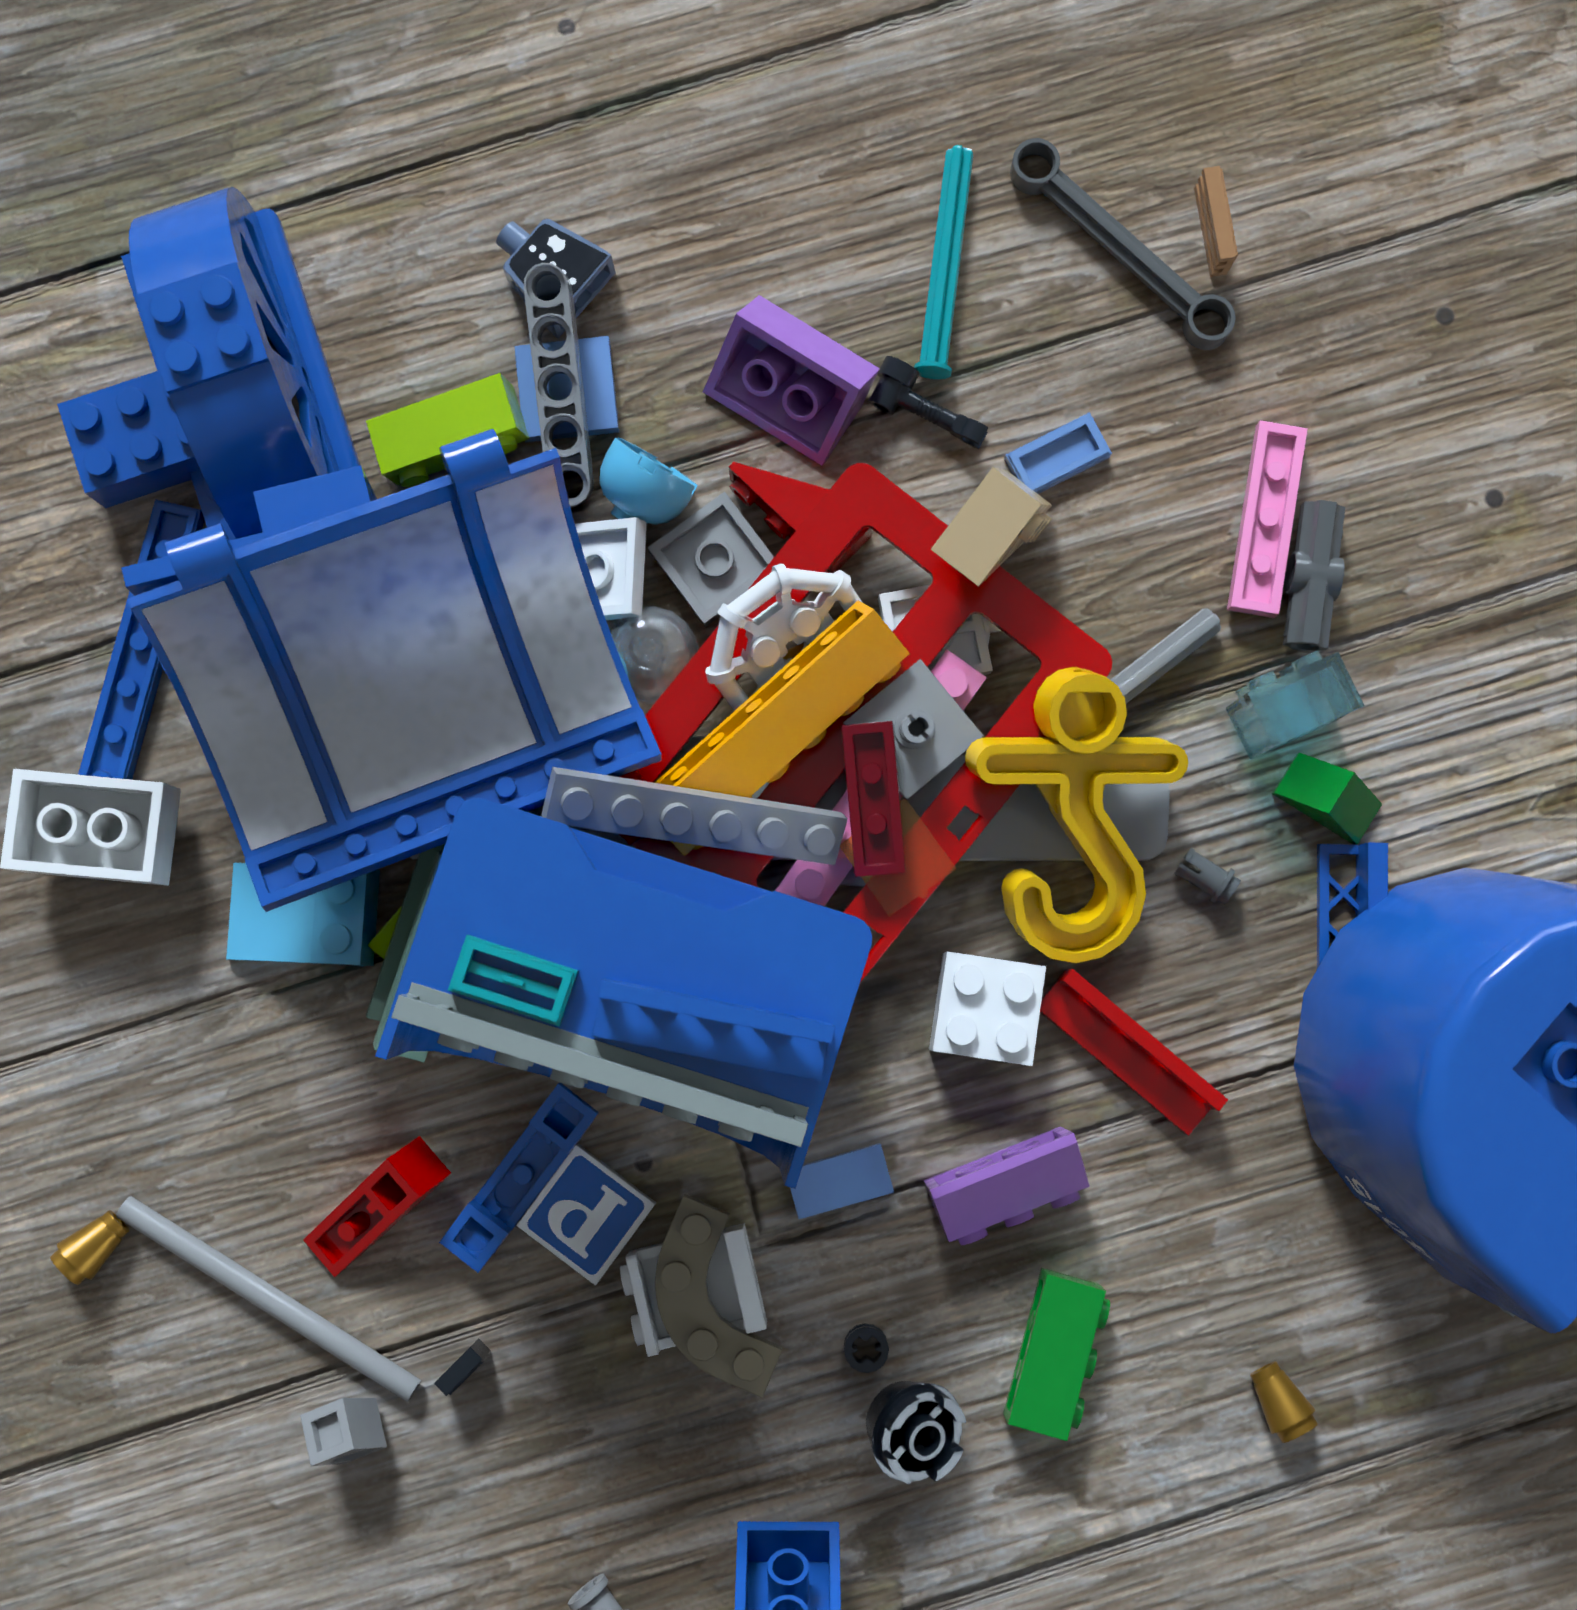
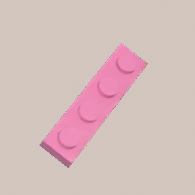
M1261 420L1255 427L1227 610L1270 618H1275L1279 615L1308 428Z

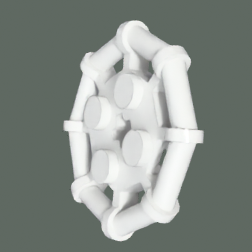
M784 564L772 566V572L730 604L726 605L723 603L717 611L720 615V621L711 665L706 668L705 672L707 681L710 684H715L734 711L749 698L736 681V675L748 672L758 686L757 691L792 660V658L783 659L788 653L785 647L788 642L793 640L797 645L804 642V649L834 622L828 612L835 601L840 603L844 611L848 610L856 601L862 602L851 585L850 575L841 570L835 573L790 569L786 568ZM792 589L820 592L815 601H807V603L796 602L794 599H791L790 594ZM776 595L777 601L755 618L751 619L747 616ZM743 628L746 630L745 636L748 638L746 651L742 649L741 656L733 658L738 629Z

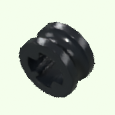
M862 1323L849 1330L844 1340V1353L850 1366L859 1372L870 1373L877 1371L885 1364L888 1359L889 1346L886 1335L879 1327L874 1324ZM872 1336L879 1341V1343L875 1344V1350L879 1351L878 1355L873 1359L868 1355L858 1359L853 1354L858 1351L857 1345L853 1344L858 1337L865 1341L869 1340Z

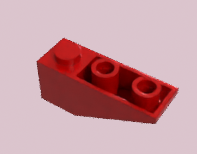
M732 462L728 467L730 480L733 482L729 486L732 492L748 507L755 503L767 514L764 518L765 523L782 539H785L788 535L791 537L830 490L736 462ZM866 528L861 530L828 570V573L838 571L872 537V529Z

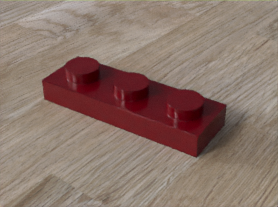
M893 721L842 725L855 877L906 873Z

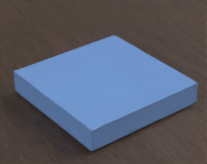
M609 336L578 339L589 436L618 433L619 423ZM566 340L542 344L546 350L556 351L564 346ZM530 344L514 346L520 409L529 435V439L525 440V442L541 441ZM559 373L550 378L547 385L549 396L553 400L560 401L570 395L572 382L568 375ZM570 422L560 423L553 432V440L578 437L575 426Z

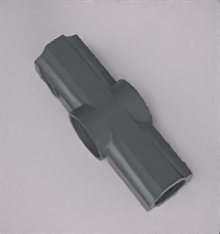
M1325 500L1304 501L1300 506L1295 552H1292L1290 555L1284 582L1285 594H1289L1283 646L1290 647L1293 650L1309 652L1325 651L1328 649L1333 603L1340 594L1345 569L1343 558H1339L1345 507L1338 505L1337 502Z

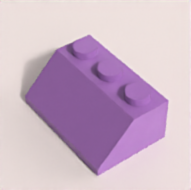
M759 295L736 313L703 393L813 461L823 465L862 407L880 369Z
M1057 1127L924 1180L947 1240L951 1242L958 1239L960 1245L970 1244L988 1235L986 1228L1004 1221L1006 1227H1011L1028 1221L1034 1217L1032 1209L1049 1202L1053 1209L1071 1204L1081 1198L1078 1191L1090 1187L1073 1132L1062 1127Z

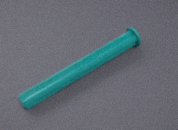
M954 145L953 148L946 151L920 362L914 365V368L920 373L919 376L929 379H946L952 373V368L948 366V357L973 164L972 150L964 148L962 145Z

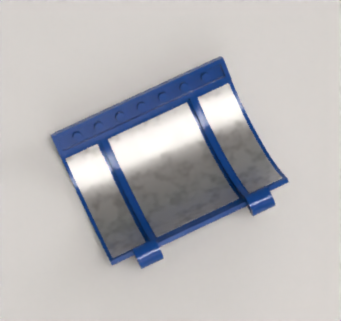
M490 429L439 447L448 475L233 550L221 523L165 542V547L178 581L127 598L130 609L157 653L202 748L245 856L244 860L261 907L265 912L445 844L455 813L466 800L484 798L525 812L543 806L552 767L620 777L662 760L660 749L645 714L636 699L600 605L576 530L565 487L561 460L556 448L508 464L494 429Z

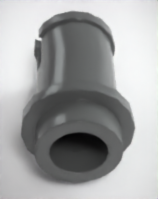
M1193 848L1189 849L1184 860L1199 868L1200 872L1194 871L1182 862L1174 872L1176 876L1182 877L1212 896L1210 899L1212 903L1218 900L1224 905L1232 897L1241 882L1240 879L1234 876L1235 870L1231 868L1227 872L1195 852Z

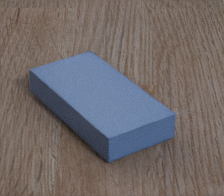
M1089 412L1006 454L1004 460L1012 475L1039 494L1110 458L1112 452Z
M880 1143L804 1164L796 1189L790 1187L798 1219L894 1193Z

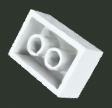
M13 769L0 868L24 873L169 886L181 789L162 782Z

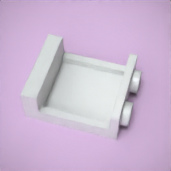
M745 1223L724 1228L710 1260L706 1279L710 1300L720 1316L736 1327L743 1330L746 1329L747 1334L765 1330L767 1328V1317ZM663 1243L629 1251L626 1255L627 1265L620 1266L621 1281L625 1295L634 1294L638 1314L631 1316L635 1342L637 1346L645 1344L648 1357L658 1355L660 1350L676 1346L662 1322L656 1300V1267Z

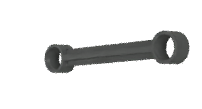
M1032 138L1022 142L1017 147L1010 168V177L1012 183L1019 191L1028 195L1043 193L1184 319L1182 325L1183 334L1192 346L1201 350H1211L1224 343L1232 331L1236 320L1234 308L1227 299L1215 294L1201 296L1059 169L1060 156L1052 143L1045 139ZM1028 155L1041 156L1050 164L1051 172L1044 178H1030L1020 170L1019 161ZM1202 309L1217 312L1224 321V332L1215 336L1201 333L1194 325V314Z

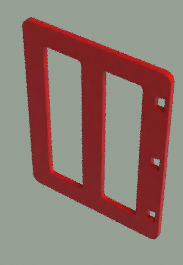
M866 463L853 464L839 477L749 589L772 572V566L784 564L786 568L827 573L859 532L866 528L874 530L929 573L932 577V583L893 630L895 636L910 653L900 662L901 666L897 673L890 679L875 684L863 695V702L855 711L846 716H840L826 729V735L817 745L810 749H803L789 762L790 765L787 771L779 779L769 783L757 799L814 808L845 770L842 735L843 722L918 660L921 659L929 667L972 614H980L1040 662L1039 671L985 737H1046L1035 721L1033 707L1037 691L1045 679L1060 669L1070 667L1090 670L1107 677L1112 669L1111 655L1106 648L1001 566L978 587L931 550L948 527L947 524L871 465ZM792 589L790 593L791 599L802 603L811 591ZM776 595L747 616L751 619L755 618L777 601ZM718 627L645 715L660 749L662 759L659 762L638 769L647 782L655 783L724 699L715 684H710L707 681L705 672L706 668L711 665ZM743 628L738 629L733 658L741 656L742 649L746 651L748 638L745 636L746 630ZM743 674L736 675L735 679L737 682ZM964 762L904 836L906 873L873 875L843 913L856 916L865 921L873 930L882 934V937L869 952L860 983L1020 784L987 783L970 772L966 762ZM965 806L979 816L962 838L958 840L957 836L949 831L947 827ZM645 837L632 845L636 849L758 887L757 879L775 857L707 846L696 850L692 849L684 856L671 841Z

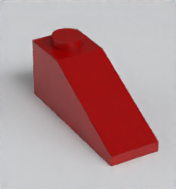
M418 1136L388 1157L303 1241L335 1278L423 1201L451 1172L421 1136Z

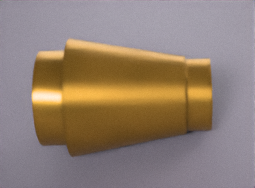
M108 1210L103 1216L98 1217L57 1243L58 1250L50 1257L51 1261L68 1280L76 1285H79L85 1278L92 1280L130 1230L123 1221L116 1217L113 1211Z
M1276 1361L1250 1374L1271 1434L1277 1433L1282 1443L1292 1441L1318 1425L1313 1416V1413L1316 1411L1315 1408L1286 1373L1280 1369Z

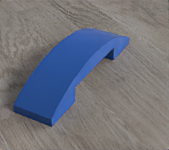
M559 1082L530 1120L528 1127L475 1198L467 1204L439 1243L479 1273L528 1211L599 1112Z

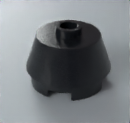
M899 1381L888 1385L875 1396L867 1412L866 1430L875 1460L886 1475L907 1484L929 1477L934 1481H938L956 1466L963 1454L964 1449L959 1446L962 1435V1423H966V1418L954 1396L944 1387L933 1383Z

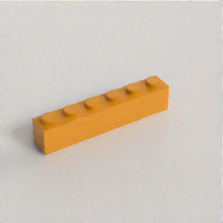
M859 600L856 601L655 783L752 798V795L766 782L771 783L779 779L789 768V762L803 749H810L817 745L826 735V729L840 716H846L855 711L863 702V695L875 684L884 682L894 676L901 666L900 662L910 653L873 608ZM671 841L684 856L692 849L696 850L703 847Z

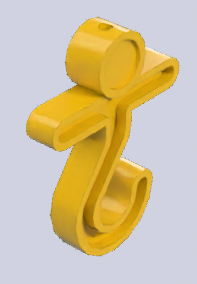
M1070 667L1060 669L1047 677L1037 691L1033 706L1035 721L1046 737L980 738L972 742L968 747L965 762L970 772L990 784H1035L1049 804V810L1094 875L1095 888L1090 901L1078 912L1067 915L1055 912L1050 887L1029 869H1014L1006 875L1001 886L1005 914L1019 936L1050 959L1080 963L1102 958L1123 944L1140 921L1146 898L1143 868L1104 810V786L1106 784L1176 782L1187 771L1188 756L1180 746L1162 738L1118 737L1124 728L1127 716L1125 698L1118 685L1098 673L1082 668Z

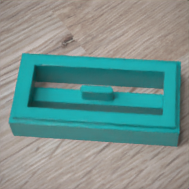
M466 935L448 991L561 1026L579 970L472 935ZM477 950L562 978L560 987L550 986L471 960L473 953ZM467 971L554 999L553 1008L549 1010L466 983L464 980Z

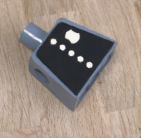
M551 219L542 220L531 234L527 233L514 221L509 222L501 230L496 240V244L510 255V258L503 266V270L509 284L524 302V278L528 270L540 263H552L559 267L570 280L576 318L616 273L610 253ZM553 275L542 277L536 285L537 297L543 301L553 300L557 297L561 288L559 278ZM554 324L547 327L558 339L565 332L564 327Z

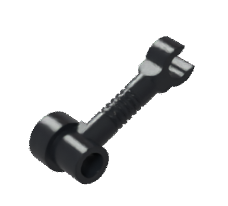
M892 356L885 357L877 374L880 379L868 400L872 406L890 415H893L897 406L913 414L916 413L917 416L920 415L921 418L924 417L925 420L933 424H937V426L949 431L951 435L959 438L964 443L977 449L980 448L988 433L986 425L964 415H958L946 408L943 409L942 406L939 407L938 404L935 405L934 402L911 391L920 373L914 367Z

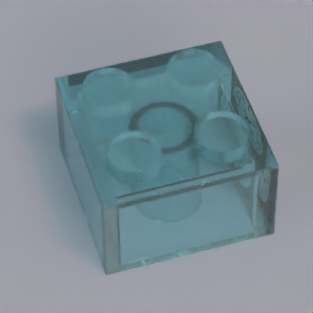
M1315 651L1292 662L1291 666L1279 671L1281 677L1278 679L1274 671H1271L1246 683L1247 686L1235 691L1238 699L1227 706L1226 710L1251 760L1329 725L1365 705L1339 652L1322 658L1319 651Z

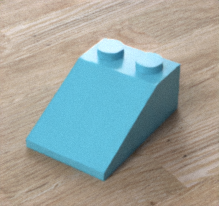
M233 863L226 960L374 966L375 952L368 947V944L376 936L380 870L377 869L265 912L261 907L246 863Z

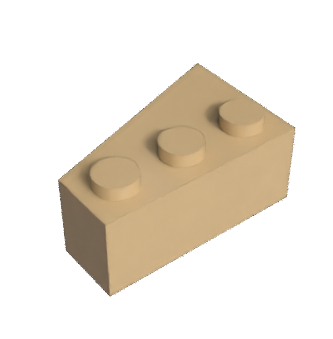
M992 467L931 550L979 587L1024 542H1035L1052 520L1046 514L1052 505L1007 470Z

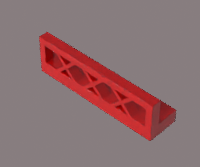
M1074 969L1064 970L1043 995L1040 1008L1041 1014L1185 1135L1189 1136L1211 1109L1220 1111L1227 1103L1228 1099Z

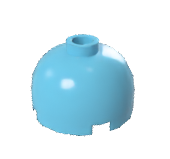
M615 437L600 467V486L603 495L615 505L611 514L618 519L637 517L653 525L668 523L680 515L688 505L698 485L672 466L670 469L656 460L657 457L619 437L618 439Z

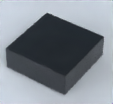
M478 1338L434 1384L445 1396L451 1395L490 1356L489 1352L491 1350Z

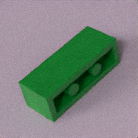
M1041 1267L1003 1415L1009 1425L1068 1441L1071 1428L1078 1429L1082 1420L1085 1403L1084 1398L1079 1397L1083 1379H1091L1097 1361V1349L1092 1348L1096 1329H1104L1110 1310V1300L1105 1299L1106 1290L1098 1283Z

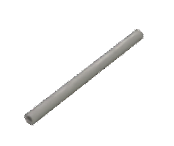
M128 1197L116 1214L118 1219L404 1401L408 1402L422 1380L134 1197Z

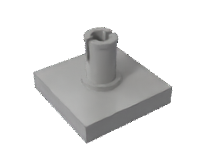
M921 659L843 722V725L893 721L899 792L905 800L910 798L962 755L972 742L984 736Z

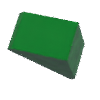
M1300 752L1296 754L1272 793L1353 845H1358L1382 806V803L1355 772Z

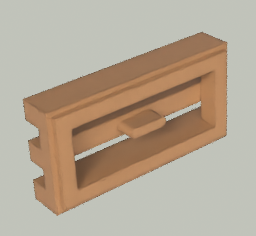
M1220 166L1203 168L1202 176H1199L1198 184L1194 187L1210 277L1227 275L1238 256L1223 170L1220 169Z

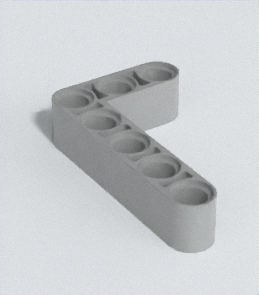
M540 263L528 270L524 278V296L542 450L545 452L556 448L561 460L562 473L573 470L582 477L583 489L576 498H568L570 506H577L585 503L591 497L594 490V477L573 290L569 278L559 267L552 263ZM547 275L558 277L561 283L558 296L549 301L539 299L536 293L538 281ZM554 324L563 326L566 331L564 346L556 351L546 350L542 344L544 330ZM556 374H566L571 379L572 391L564 400H553L548 394V382ZM563 422L572 423L578 433L575 445L567 450L558 448L553 440L555 428Z

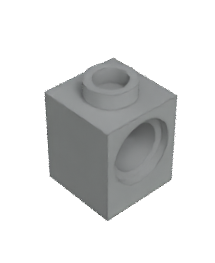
M341 1398L300 1415L311 1466L347 1464L387 1448L376 1398Z

